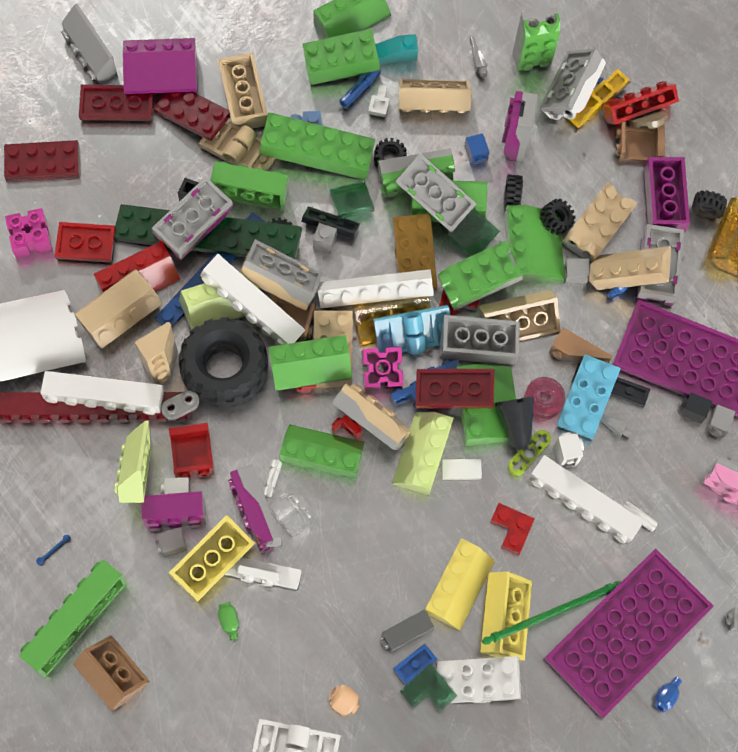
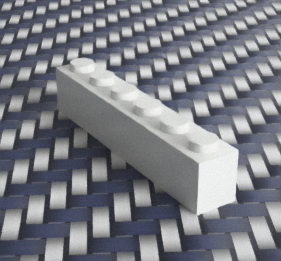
M219 254L213 258L200 274L204 283L213 286L219 296L228 299L234 309L243 312L247 320L252 324L258 325L264 335L270 336L275 340L276 345L295 343L305 331L301 325Z
M431 269L319 282L318 285L320 308L434 296Z
M45 371L41 395L45 401L50 403L62 401L68 405H77L78 403L85 404L86 407L90 408L103 406L108 410L120 408L126 412H135L137 410L143 411L145 414L154 415L155 413H161L164 389L159 384Z
M545 455L529 478L536 487L544 488L551 497L559 498L565 502L564 504L569 509H576L582 513L581 516L584 519L594 521L602 531H609L621 543L629 544L644 520Z

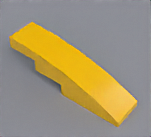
M616 69L606 81L603 80L592 91L584 109L578 112L574 119L568 120L579 129L603 109L602 105L607 104L608 100L615 98L630 83V79L620 70Z

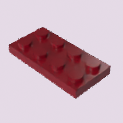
M81 84L79 120L152 121L153 93L124 94V85Z
M167 92L153 106L155 113L209 141L213 140L231 117L228 109L195 92Z
M78 140L4 144L5 180L79 176Z
M417 369L415 407L494 408L495 369Z

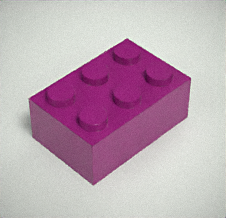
M202 491L147 495L144 498V502H141L142 521L146 529L150 531H160L165 527H170L172 530L179 527L182 528V526L199 528L206 524L205 500Z

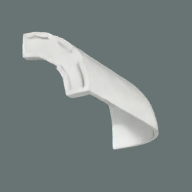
M65 290L0 304V381L86 362L82 339L78 337V333L74 328L78 324L74 312H71L68 307L70 300Z

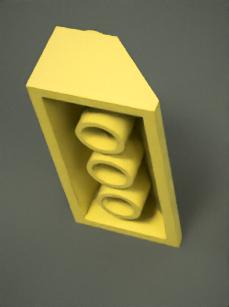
M226 515L168 575L198 602L255 542Z
M461 538L425 609L428 616L460 632L495 560L480 547Z
M508 571L489 573L482 640L486 636H491V633L495 631H501L529 618L532 590L531 580ZM528 628L507 636L496 643L491 642L489 645H484L481 641L480 653L492 657L518 656L519 660L525 661Z

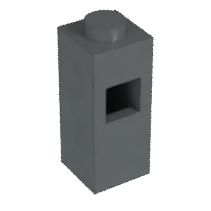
M424 609L383 631L380 642L385 650L389 649L390 653H393L433 631L434 625Z

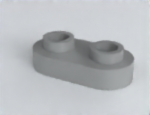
M185 391L166 400L161 407L163 416L168 420H175L194 411L199 406L198 395L192 391ZM190 397L192 401L186 402V398ZM174 406L175 408L173 411H169L168 407Z

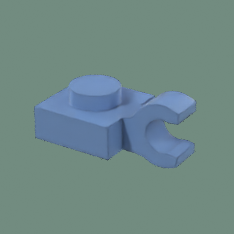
M321 111L303 112L302 116L297 114L291 115V118L322 125Z

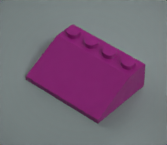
M195 38L123 40L124 94L197 91Z

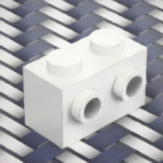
M567 432L558 437L553 446L557 464L565 469L577 467L583 457L584 445L582 439H579L578 433L571 434V432Z

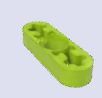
M539 430L532 436L531 443L533 444L528 445V448L534 451V457L528 458L524 455V450H519L510 460L508 472L512 476H521L549 446L551 442L549 432ZM544 436L546 438L545 442H541L537 448L535 444L538 442L539 437ZM522 459L524 462L520 466L521 470H513V463L517 465Z

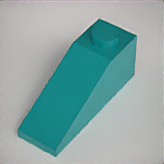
M416 34L396 36L375 44L379 64L417 61L418 44Z

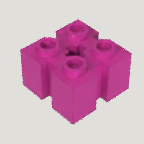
M42 208L27 211V216L21 217L20 213L5 216L7 229L10 233L11 249L15 258L30 256V251L37 250L38 254L53 250L46 216Z
M401 347L385 348L384 353H379L378 348L362 349V367L367 366V372L362 374L364 389H379L380 384H386V388L404 386L403 370H398V365L402 363ZM380 364H383V367H387L384 373H381L377 368Z

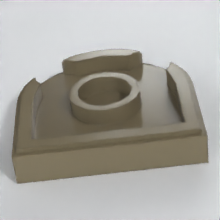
M660 108L626 120V123L637 129H640V126H648V129L662 126L665 123L664 121L668 120V114Z

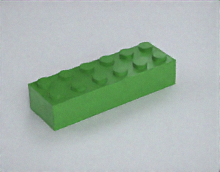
M268 112L259 154L365 180L370 166L375 139Z
M104 559L101 562H97L91 569L92 573L78 583V589L64 599V605L59 610L56 609L49 616L50 621L45 626L42 625L34 634L35 638L31 642L24 644L21 648L19 657L43 677H46L127 583L122 574Z

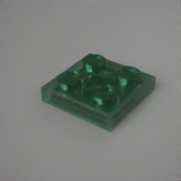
M473 207L457 227L447 234L473 256L482 252L500 230Z

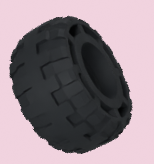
M221 317L220 320L213 321V319L204 321L203 325L200 327L196 326L190 331V335L184 339L181 345L179 369L183 383L188 391L195 392L198 395L200 402H205L212 407L227 406V408L235 407L236 404L249 401L255 393L260 391L267 377L268 355L264 341L253 327L247 326L241 320L237 319L234 321L230 320L229 317ZM230 351L240 356L242 367L231 377L218 378L207 372L206 363L209 358L215 353Z

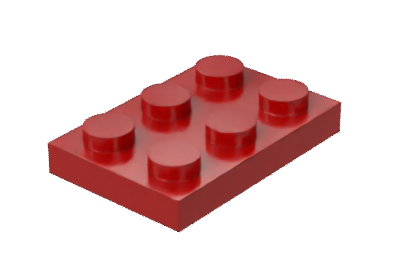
M59 222L54 254L55 259L112 263L115 226Z

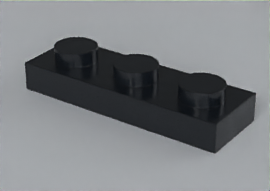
M310 206L307 207L301 221L310 226L318 227L319 223L336 228L337 234L351 239L355 238L360 226L358 222Z

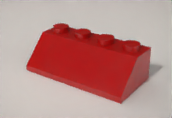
M162 241L94 273L96 283L102 293L135 269L155 292L180 281L178 272Z

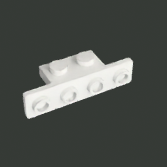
M241 557L224 575L241 578L242 581L253 583V581L261 582V585L268 587L275 585L297 590L301 570Z

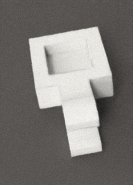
M380 85L378 95H372L368 114L386 118L390 98H385L387 86Z

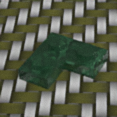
M431 663L400 690L412 707H416L430 695L437 705L444 709L458 696Z

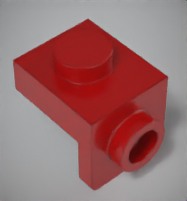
M346 414L342 418L338 417L332 423V434L334 435L343 428L355 440L362 436L361 425L354 419L351 420Z

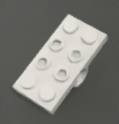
M518 656L437 661L438 703L440 704L463 702L487 703L497 700L521 699Z
M259 719L252 752H338L341 735L312 730L299 725H288Z

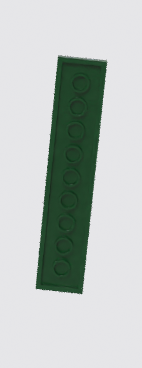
M121 204L115 225V241L154 245L160 242L153 235L152 227L170 210ZM225 217L192 250L246 257L256 239L296 260L302 227Z

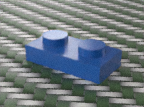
M423 644L395 666L393 670L406 686L438 659L429 647Z

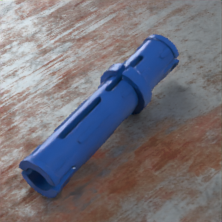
M381 70L362 74L359 77V81L339 99L340 105L347 109L366 88L372 85V82L381 74Z

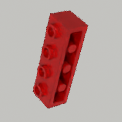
M661 81L656 83L655 87H644L638 93H627L624 95V98L610 99L602 107L606 122L618 124L679 102L676 84Z

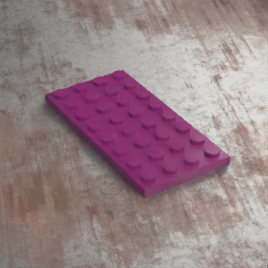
M638 299L612 365L621 368L620 370L686 397L692 392L713 401L711 407L715 408L718 404L736 411L734 416L738 417V339Z
M655 548L544 660L603 719L714 605Z

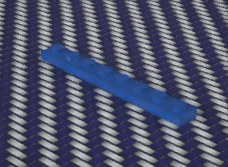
M254 212L246 218V220L266 222ZM214 253L156 315V322L160 325L169 322L173 328L183 318L185 314L179 302L180 292L204 284L200 274L218 253ZM219 254L230 265L239 257Z

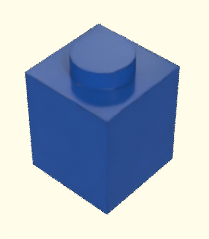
M484 134L466 137L464 147L470 165L482 164L488 161L490 152Z

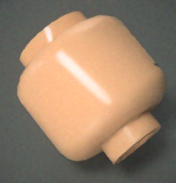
M346 684L336 685L328 697L330 707L343 716L348 715L350 712L355 713L360 705L358 702L359 694Z

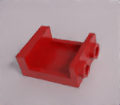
M208 423L169 428L175 478H191V476L195 475L207 477L210 476V473H214Z

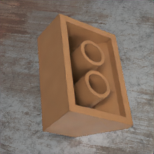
M112 635L84 649L73 663L111 711L126 703L149 683L147 677Z

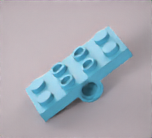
M448 305L373 319L378 352L384 353L385 348L401 347L402 353L420 354L425 352L426 348L440 346L444 315H450Z
M584 354L556 426L593 440L621 368Z

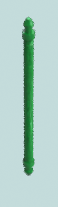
M621 581L605 584V586L560 606H556L501 631H495L491 633V636L484 637L482 643L484 645H489L491 642L496 643L534 624L545 621L607 593L610 594Z

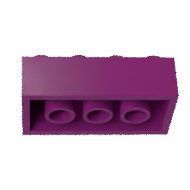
M648 157L644 165L648 224L682 229L685 233L690 225L685 157Z

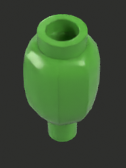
M231 602L220 604L218 618L221 627L229 633L230 640L238 638L236 630L239 626L236 608L231 605Z

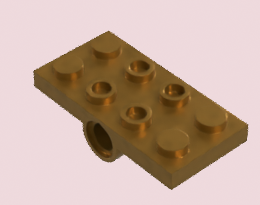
M430 214L393 217L395 258L398 273L431 269L433 289H437Z

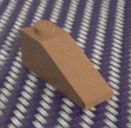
M564 327L549 351L555 358L568 362L581 363L584 354L609 363L612 355Z

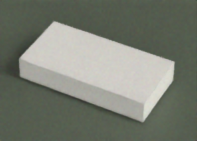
M442 459V480L482 479L481 459Z

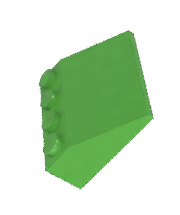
M507 205L504 214L506 241L516 264L522 272L523 280L519 282L565 281L561 234H552L551 230H546L547 226H543L544 221L540 219L542 217L540 215L542 208L528 205ZM555 212L556 217L560 220L559 215Z
M480 364L456 366V369H495L494 408H460L465 446L510 442L495 408V403L516 399L511 367Z

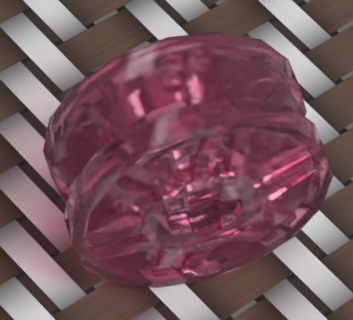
M539 377L531 381L523 397L533 396V418L539 420H550L557 416L565 402L563 387L559 382L549 377Z

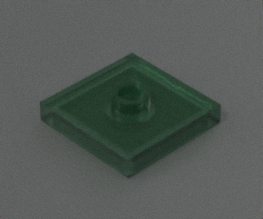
M365 181L329 189L338 219L374 211V205Z

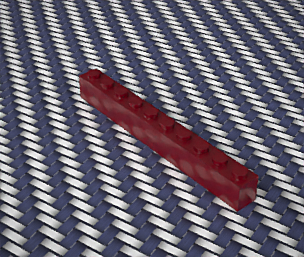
M0 392L1 423H10L11 421L30 423L34 420H39L41 423H49L51 420H58L61 423H69L70 420H78L81 423H88L90 420H97L101 423H107L109 420H117L120 423H127L129 420H137L140 423L148 420H156L160 423L168 422V419L163 416L162 411L161 413L149 415L137 410L135 412H126L120 408L108 410L103 406L90 408L86 407L85 404L68 405L62 401L50 403L45 401L41 392ZM164 392L162 404L183 392ZM188 397L185 401L191 402L192 398ZM170 406L168 410L173 411L175 407ZM192 412L175 419L176 422L184 423L192 420Z

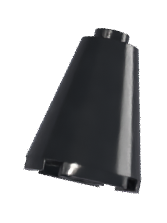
M533 396L495 403V408L512 447H516V451L528 449V445H531Z

